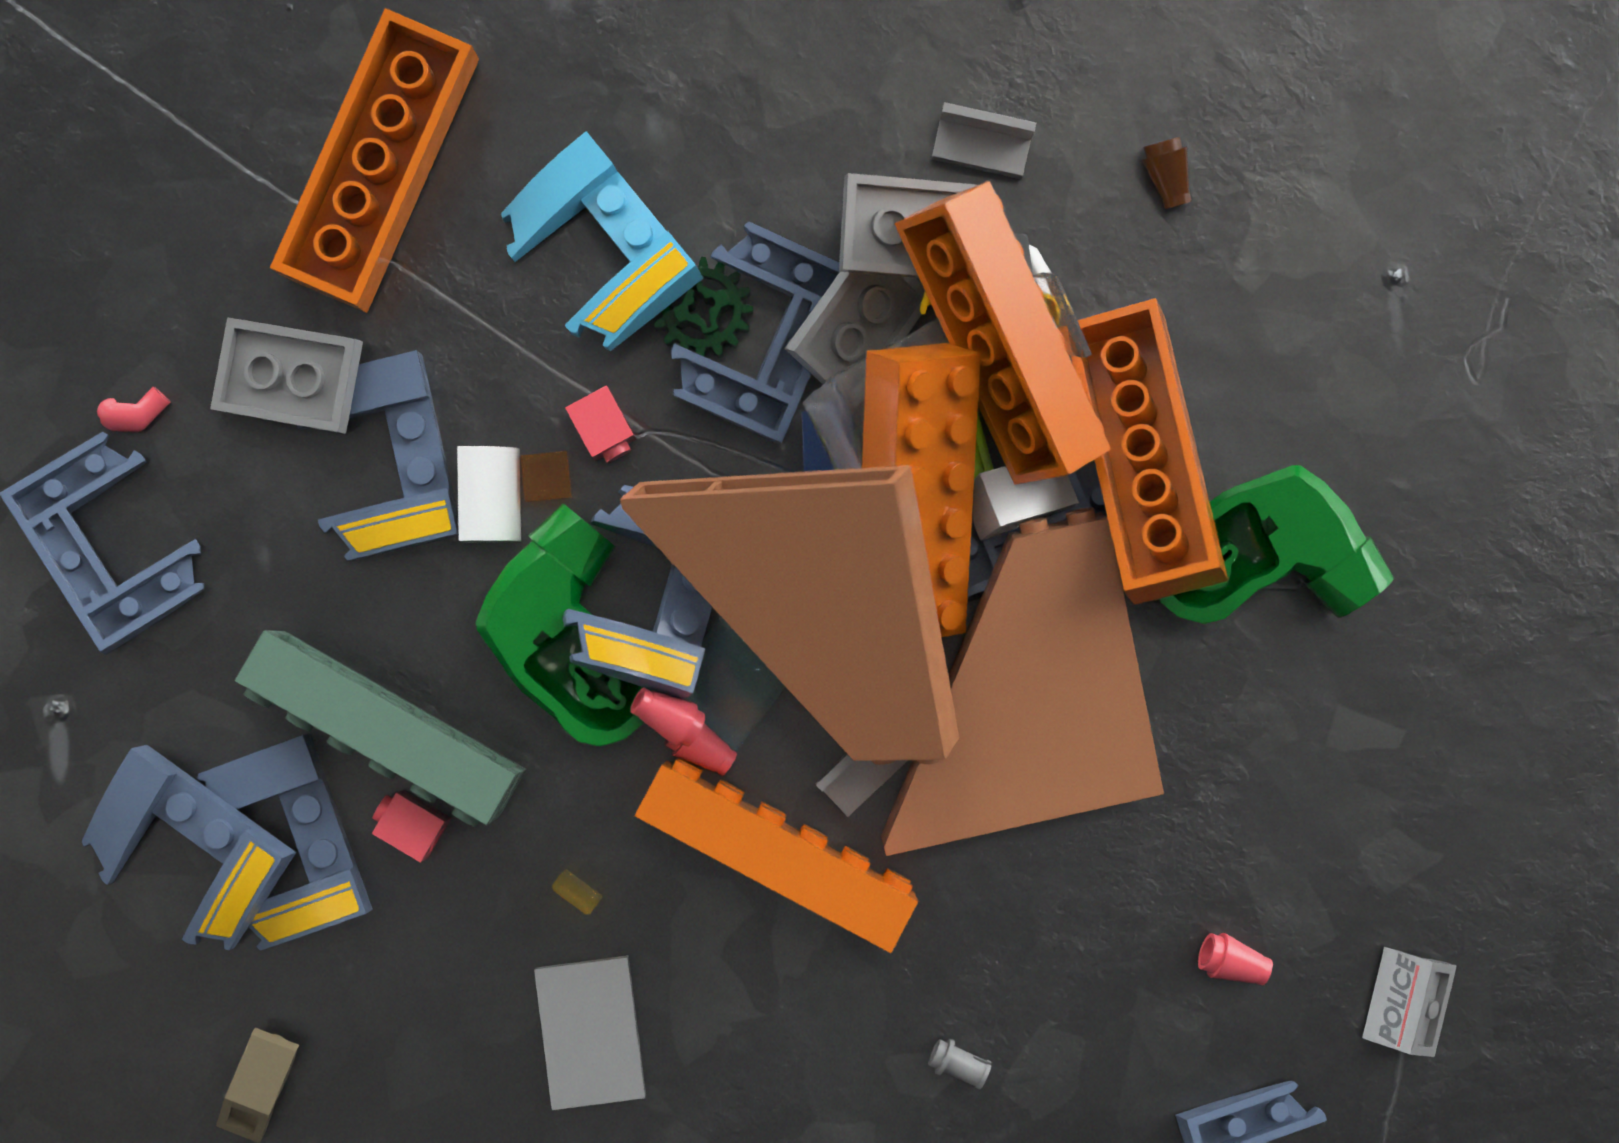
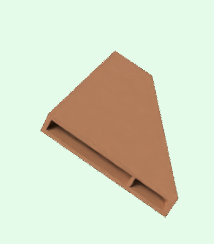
M911 465L639 482L620 499L621 507L853 761H872V763L877 765H885L897 760H917L920 764H933L947 758L959 739Z
M1094 508L1077 509L1066 513L1067 520L1048 524L1047 518L1027 520L1019 523V531L1008 533L948 675L959 739L945 760L933 764H920L917 760H912L881 834L886 856L1164 794L1117 557L1108 518L1103 513L1095 514Z

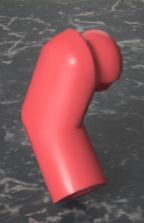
M153 386L136 404L118 403L114 398L105 399L99 404L97 415L100 418V423L111 431L140 432L171 402Z

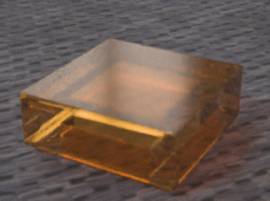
M568 451L520 455L526 503L573 498Z

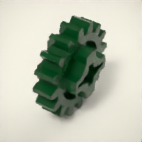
M706 257L700 258L698 269L703 279L713 280L725 287L726 290H711L703 286L700 281L687 291L681 305L671 310L672 304H670L659 314H663V317L658 319L654 326L657 331L669 330V333L663 340L667 346H671L678 341L681 343V347L688 350L691 348L696 349V353L704 357L706 356V350L713 349L718 358L723 357L721 345L726 342L734 348L739 346V342L734 334L737 331L741 333L749 332V325L741 319L742 316L753 314V306L742 304V300L748 298L751 293L749 287L737 289L736 285L741 279V274L738 271L727 277L724 275L726 265L719 262L714 269H710ZM694 291H698L700 298L704 299L707 305L715 304V306L709 309L710 328L706 326L705 320H702L698 313L690 314V312L696 309ZM734 308L730 324L720 333L718 324L723 313ZM689 326L703 332L705 339L691 338L682 333L679 328L683 329Z

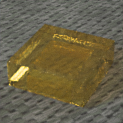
M567 869L559 875L551 886L554 892L585 915H590L603 898L601 894Z

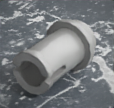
M939 1039L931 1052L928 1066L935 1068V1074L941 1075L944 1072L980 1090L987 1080L992 1062L955 1047L954 1040L949 1039L945 1042Z

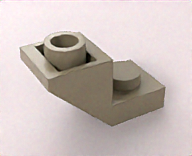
M254 1028L224 1098L216 1126L260 1143L267 1130L276 1100L290 1074L299 1045L286 1040L280 1035Z

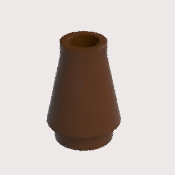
M1180 136L1143 147L1146 158L1142 159L1163 200L1164 208L1168 209L1192 202L1189 189L1187 147H1182Z

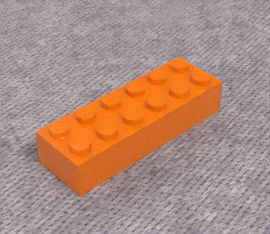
M384 9L271 263L270 268L284 278L368 313L478 64L479 58L472 45L389 9Z
M990 181L939 200L894 223L949 344L981 354L978 406L1014 485L1069 475L1111 450L1104 435V427L1095 415L1084 391L1083 380L1074 369L1065 349L1063 336L1055 327L1044 302L1043 292L1031 274L1024 258L1023 248L1012 232L1004 214L1002 201L994 192Z
M1150 299L1064 324L1074 369L1083 380L1084 391L1095 415L1104 427V435L1111 450L1094 460L1124 592L1133 604L1136 605L1227 582L1226 568L1165 316L1157 299Z
M949 343L866 351L862 468L911 465L941 637L966 633L981 354Z
M678 758L674 763L666 760L661 765L635 813V817L892 953L918 904V899L914 891H912L913 885L910 884L911 881L888 868H886L883 875L869 868L871 864L868 862L869 858L852 848L844 846L842 852H839L827 845L828 836L806 824H803L799 831L784 822L786 819L784 812L765 802H761L759 807L756 808L742 800L745 794L744 791L720 779L716 786L700 778L703 769L690 762Z

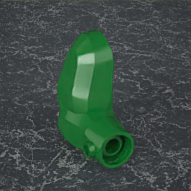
M1291 465L1255 480L1237 485L1222 492L1210 501L1228 581L1159 599L1177 617L1207 624L1227 618L1257 590L1276 583L1293 570H1296L1307 577L1304 584L1337 618H1342L1380 594L1392 583L1394 576L1371 536H1364L1350 508L1323 480L1301 465Z
M562 504L529 535L532 541L505 566L485 597L476 620V628L510 679L521 692L550 714L578 742L604 746L625 740L644 723L630 711L637 693L643 687L570 663L569 656L582 652L578 626L564 627V611L571 609L591 614L579 603L585 584L590 587L592 586L616 546L565 504Z

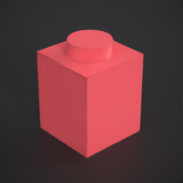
M607 385L565 407L591 457L595 461L604 457L606 463H609L631 451L628 443L637 438Z
M402 790L396 792L393 798L386 795L382 799L372 817L373 820L378 822L372 834L421 863L429 858L452 818L409 792Z

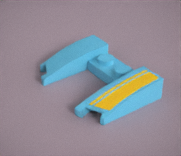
M586 131L549 162L523 188L501 215L505 223L512 222L515 242L507 245V252L514 262L585 207L630 263L606 283L565 326L572 335L579 338L585 327L605 335L603 347L612 351L700 282L703 276L696 264L669 231L664 229Z

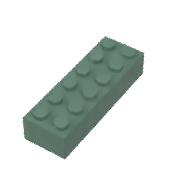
M264 630L235 679L237 683L246 687L244 695L250 700L266 708H269L271 704L288 711L285 719L290 723L309 732L312 728L330 735L326 742L332 747L351 756L354 751L371 759L368 766L374 771L390 779H394L396 775L407 779L413 783L410 788L413 793L432 803H435L437 799L454 806L452 814L456 818L474 827H477L479 823L488 825L500 817L527 770L286 631Z

